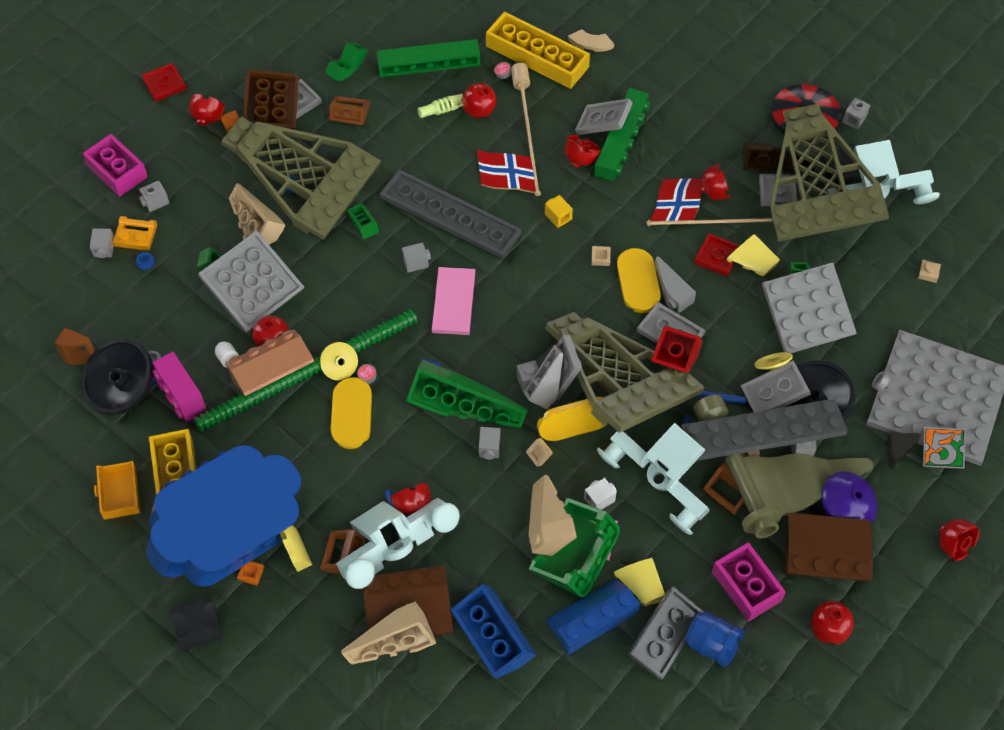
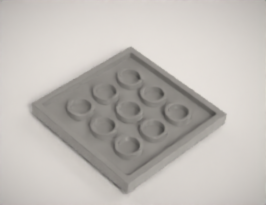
M258 231L252 233L198 273L199 278L246 333L254 327L258 320L271 315L305 288Z
M833 263L762 283L784 352L792 354L857 334Z

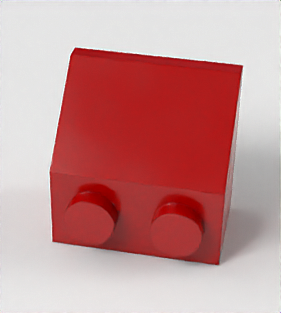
M664 325L651 362L688 374L697 360L703 341L699 336Z

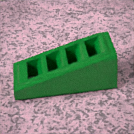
M363 203L346 210L363 239L379 233L377 222Z

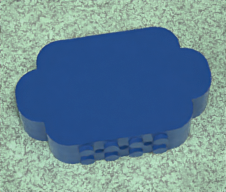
M237 446L228 452L226 450L220 452L214 460H207L194 471L189 470L184 473L181 479L168 482L156 495L149 518L151 533L146 546L147 559L159 574L166 577H179L184 574L191 583L202 587L211 586L282 542L280 533L291 527L299 515V506L294 498L301 485L299 472L287 458L279 455L263 457L258 450L250 446Z

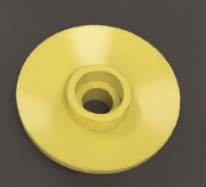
M335 342L328 345L320 357V366L323 373L333 380L349 378L354 374L358 365V357L355 350L343 342ZM340 358L344 360V363L342 365H338V360Z
M788 352L771 354L757 360L755 367L772 371L787 364L792 360L793 356Z

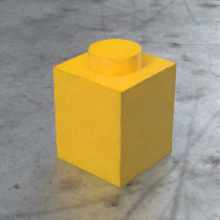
M560 195L549 199L545 203V215L557 228L572 220L573 209Z

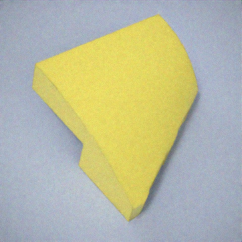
M755 234L726 259L730 263L732 261L743 265L742 268L753 270L760 276H765L780 261Z
M292 525L281 532L282 541L297 572L313 565L298 530Z
M653 558L645 559L614 571V577L616 579L619 578L637 596L638 601L643 606L659 603L665 595Z

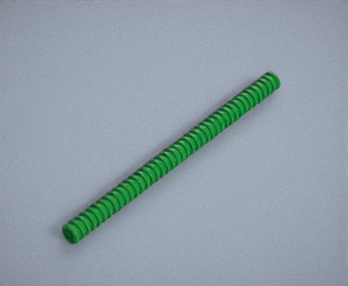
M408 309L407 312H402V315L398 314L397 317H392V320L388 319L386 323L382 322L381 325H376V328L372 327L371 330H366V333L362 332L360 336L356 335L355 338L352 337L350 341L346 340L345 343L350 345L355 352L359 353L360 350H365V347L369 348L371 344L375 345L376 342H381V339L385 340L386 337H391V334L395 335L397 331L401 332L402 329H407V326L411 327L412 324H417V317L413 310ZM322 353L318 357H313L314 362L247 396L238 394V397L234 396L232 400L228 399L226 403L222 402V405H216V408L212 407L210 411L206 410L204 414L200 413L198 417L194 416L197 428L203 432L205 428L209 429V426H215V423L219 424L221 420L225 421L226 417L231 418L232 414L237 415L238 411L241 413L243 412L242 409L247 410L248 406L253 407L254 403L258 404L260 400L264 401V398L268 399L270 395L274 396L276 392L280 393V390L284 391L286 387L290 388L292 384L296 385L297 382H302V379L306 380L308 376L312 377L313 374H318V371L322 372L320 366Z

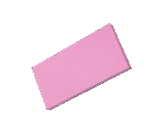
M438 268L432 333L470 335L475 269Z

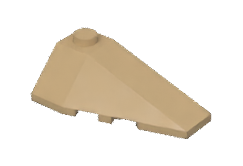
M236 183L229 196V200L234 214L238 215L240 221L238 226L244 233L242 236L243 240L255 231H258L268 244L277 241L285 227L283 221L241 184Z
M544 475L533 484L529 541L532 553L553 556L577 538L573 519L564 510L565 505L563 501L558 499L557 490L548 475Z
M413 602L393 611L342 649L341 652L352 665L376 660L379 655L390 654V657L397 656V652L410 650V653L417 652L436 644V640L424 612L416 602Z

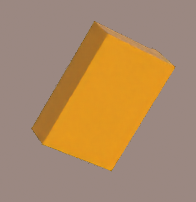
M130 461L108 466L97 465L98 485L94 486L95 497L99 496L100 513L103 519L141 513L137 472L134 462Z

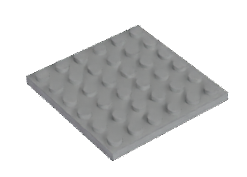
M899 329L884 371L890 375V380L882 391L878 390L866 425L923 445L924 427L965 429V461L981 466L1004 393V365Z

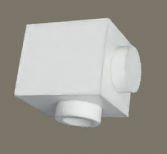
M603 478L600 481L595 480L585 489L584 499L589 506L602 510L615 502L617 491L611 482L608 483Z

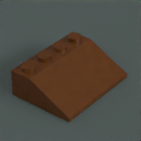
M247 69L243 117L254 124L262 122L296 130L299 74Z
M788 513L784 575L858 582L872 581L871 520Z
M445 566L374 575L372 582L363 588L368 630L396 609L416 602L424 612L434 636L454 633Z

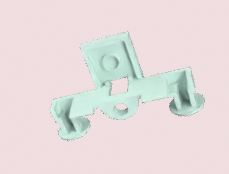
M890 140L859 145L853 148L854 153L874 177L886 175V179L880 183L884 199L888 196L892 187H894V190L914 189L916 198L913 202L915 204H926L939 198L940 193L932 192L931 184L934 180L931 170L899 176ZM859 169L862 183L846 185V188L854 190L873 185ZM830 188L826 192L829 194H834L838 190Z
M674 423L648 452H645L623 431L620 433L616 432L610 438L612 443L604 451L599 447L597 448L600 457L616 469L620 468L617 463L625 454L642 468L649 462L647 478L650 484L657 490H667L685 507L677 517L670 513L672 522L684 533L692 535L693 532L690 528L710 511L703 502L678 481L705 452V449L677 424ZM658 461L665 465L669 470L666 472L658 464ZM657 474H662L665 477L661 484L654 482V477Z
M436 498L406 518L403 513L382 501L350 522L352 528L370 540V542L336 563L342 577L346 579L350 587L355 589L367 587L372 582L374 574L384 569L382 561H395L408 555L413 549V541L419 546L434 536L431 529L432 526L439 532L453 530L459 522V510L455 505L445 503L441 499ZM391 522L395 526L400 539L387 547L380 529Z

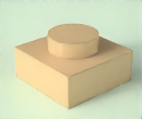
M592 246V265L610 266L611 247Z
M922 260L918 279L937 283L941 264Z
M537 438L526 451L536 466H542L553 454L542 438Z

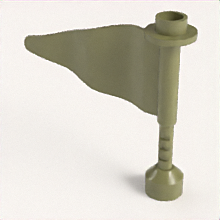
M720 395L704 397L693 408L699 422L727 417L729 412ZM739 453L728 455L725 459L750 513L742 521V527L746 533H755L757 538H766L777 532L779 529L777 523L782 516H788V513H799L822 499L823 485L832 475L838 472H852L861 476L873 469V463L868 458L827 460L802 453L770 458L758 456L741 457Z

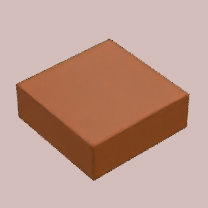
M236 110L222 115L220 121L226 132H229L240 118Z
M250 561L240 568L237 576L238 581L258 585L264 565Z

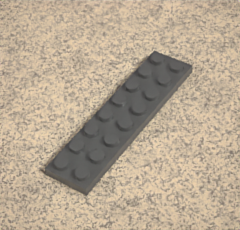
M398 170L380 193L381 199L502 259L522 232V229L402 170Z
M835 399L681 425V429L705 449V452L696 461L847 435L848 431Z

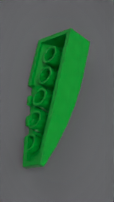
M425 360L421 361L406 402L442 416H459L461 419L472 418L478 419L480 422L491 421L499 425L521 428L528 411L511 399L472 379Z

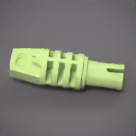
M462 94L443 97L442 99L434 100L429 105L418 107L420 118L433 114L441 115L463 106V101L461 102Z

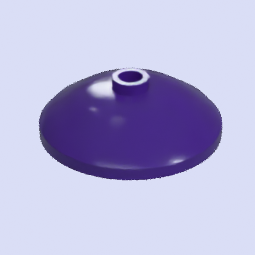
M838 472L826 480L821 495L823 507L829 517L871 520V523L873 522L877 514V498L872 487L865 479L852 472Z

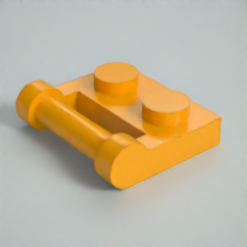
M120 216L113 245L115 247L149 251L157 229V221L127 219L126 216ZM126 226L148 228V231L126 229Z

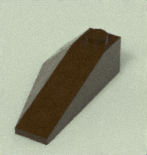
M744 142L742 150L743 170L778 171L782 148L760 142ZM786 149L782 171H794L789 150ZM804 159L800 165L808 168L811 162Z

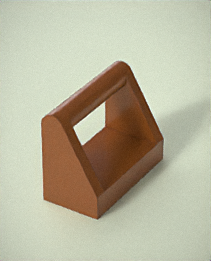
M336 96L330 103L329 120L364 125L370 101Z
M64 328L55 341V345L64 363L69 365L86 364L89 357L95 351L89 337ZM79 346H85L86 351L80 349Z
M724 462L702 491L735 515L745 504L743 498L735 506L711 488L721 478L740 493L728 465Z
M355 529L330 531L320 570L341 574L336 563L330 564L336 539L345 540L340 558L342 560L365 544L366 538Z

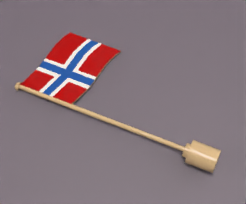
M516 63L511 67L514 88L521 90L530 157L477 150L481 185L493 189L520 190L540 196L541 191H539L524 91L530 86L528 66L525 63Z
M702 178L665 179L659 189L656 209L651 220H648L646 224L650 227V225L772 222V218L694 220L700 206L702 190L699 183L703 182Z

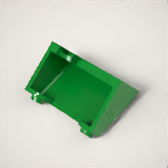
M567 498L564 502V510L573 519L577 538L553 556L537 555L532 559L529 570L564 590L584 598L589 594L619 537L620 527L606 511Z

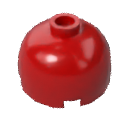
M484 83L470 85L461 98L464 111L474 118H487L492 114L497 103L494 90Z
M201 94L192 95L189 105L190 115L201 126L217 123L225 109L224 104L212 97L204 99Z
M569 135L565 143L564 153L567 159L571 161L570 164L579 168L580 166L591 165L595 162L601 150L599 149L600 147L586 138L583 141L579 140L580 136Z
M720 163L707 168L702 175L703 182L699 183L702 193H707L710 199L716 201L731 198L730 194L726 195L725 193L728 187L723 171H718V168L721 167Z
M262 317L253 327V342L255 346L259 347L267 340L281 336L282 333L289 330V327L279 317Z
M427 483L415 485L416 488H406L392 495L390 500L393 507L403 513L405 517H408L430 503L431 493Z
M952 520L941 526L939 530V545L947 556L955 561H960L969 554L966 550L970 546L974 548L980 530L976 525L967 520Z
M827 601L820 604L811 617L812 632L816 638L826 644L828 642L839 645L845 642L851 635L854 627L853 615L849 608L836 601Z

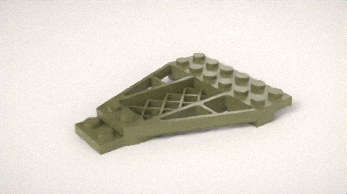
M819 104L783 111L786 131L770 206V214L778 242L888 220L889 214L880 183L824 115L821 114ZM833 138L852 159L853 164L840 165ZM818 140L825 144L822 149L814 146ZM800 144L807 147L804 153L797 150ZM828 146L830 148L831 154L826 152ZM788 147L795 176L781 178L786 148ZM810 150L818 153L815 159L807 155ZM821 156L829 159L826 165L818 161ZM804 159L811 162L808 168L800 165ZM832 162L834 163L835 169L829 167ZM815 165L822 168L819 174L811 171ZM860 169L873 185L848 190L842 173ZM799 170H801V171L804 172V174L802 175V177H801V175H800V171H799ZM825 171L833 174L830 180L822 176ZM807 175L815 178L812 184L804 180ZM836 177L838 178L839 185L833 182ZM818 181L826 184L823 190L815 186ZM797 183L801 200L775 205L779 186ZM830 186L838 190L834 194L826 192ZM811 190L819 193L818 197L815 198L808 195Z
M242 116L221 141V145L235 152L243 162L247 163L291 219L293 226L306 234L311 232L323 240L381 163V160L351 142L262 122L254 124ZM288 136L316 142L313 148L308 149ZM278 144L279 149L270 150L269 145ZM321 144L346 149L336 163H331L315 153ZM266 145L267 151H261ZM293 153L294 158L285 159L284 154ZM271 155H281L282 160L272 161ZM268 156L269 162H262L259 160V157ZM308 162L309 167L300 169L299 163ZM287 164H296L297 169H287ZM283 165L284 171H277L274 169V166ZM323 171L324 177L315 178L314 172ZM311 173L312 178L303 179L302 174ZM263 174L283 185L281 189L277 192ZM298 174L299 180L294 181L290 179L289 175ZM313 183L315 189L309 190L305 188L304 184ZM287 188L307 200L297 214H294L281 198V195Z
M572 312L546 323L545 329L558 342L563 335H570L582 366L577 377L592 407L591 414L604 426L610 424L618 433L683 403L704 391L705 387L690 373L686 374L665 367L667 369L659 373H652L640 361L647 358L651 360L654 354L653 350L589 317L582 319L575 312ZM592 344L602 346V348H601V347L592 346ZM626 348H628V349H630V350H632V351H634V352H636V353H638V354H637V355H633V354H631ZM591 353L600 354L601 356L591 355ZM605 356L614 357V359L605 358ZM604 365L613 366L614 368L605 367ZM617 367L627 369V371L619 370ZM583 369H584L590 376H586L585 373H584V371H583ZM617 377L626 378L627 380L617 379ZM597 382L610 395L600 400L597 399L590 384Z

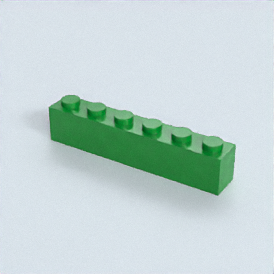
M477 39L376 51L380 77L480 66V51Z
M629 88L625 99L630 98L633 104L622 129L609 132L595 164L594 176L615 181L617 175L620 176L623 168L622 163L626 162L629 153L627 151L633 147V137H637L640 129L639 124H642L645 118L644 112L649 110L651 101H648L649 93Z

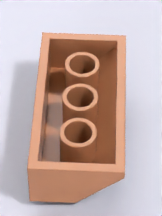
M293 329L285 331L275 339L267 340L259 347L249 349L247 353L241 356L231 358L225 364L235 385L244 396H247L314 362V359L301 336Z

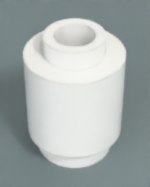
M220 342L215 347L216 357L226 368V362L235 356H239L234 347L228 342Z

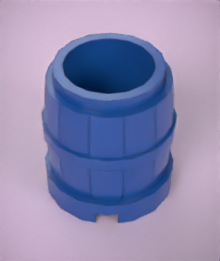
M699 612L688 629L685 642L688 643L690 648L700 653L701 656L717 661L718 665L726 668V665L730 664L739 648V641L737 640L742 641L744 629L732 626L721 617H716L707 612Z

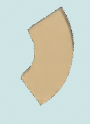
M581 29L568 35V41L583 50L585 48L594 50V52H602L614 48V43L606 34L591 35Z

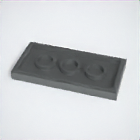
M670 586L627 654L658 680H663L685 644V637L691 623L699 612L704 613V611L674 586Z

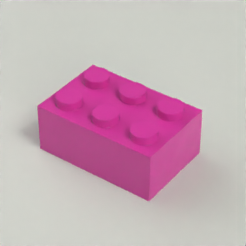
M112 134L82 153L87 167L119 197L148 177L144 164Z
M174 352L152 362L155 368L152 372L157 380L156 383L161 391L164 390L169 404H173L179 419L183 418L188 424L194 420V416L198 417L200 413H205L206 407L200 391Z
M749 542L714 563L713 575L748 622L782 602L786 593Z

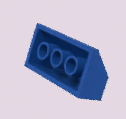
M613 579L586 597L549 617L545 622L566 653L570 655L638 614L640 603L626 585Z
M484 584L480 585L451 609L495 679L521 668L537 655L492 587Z

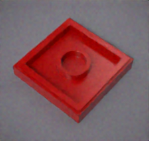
M173 63L141 75L155 102L187 89Z
M708 233L694 260V264L728 277L735 262L732 261L730 263L726 259L740 245Z

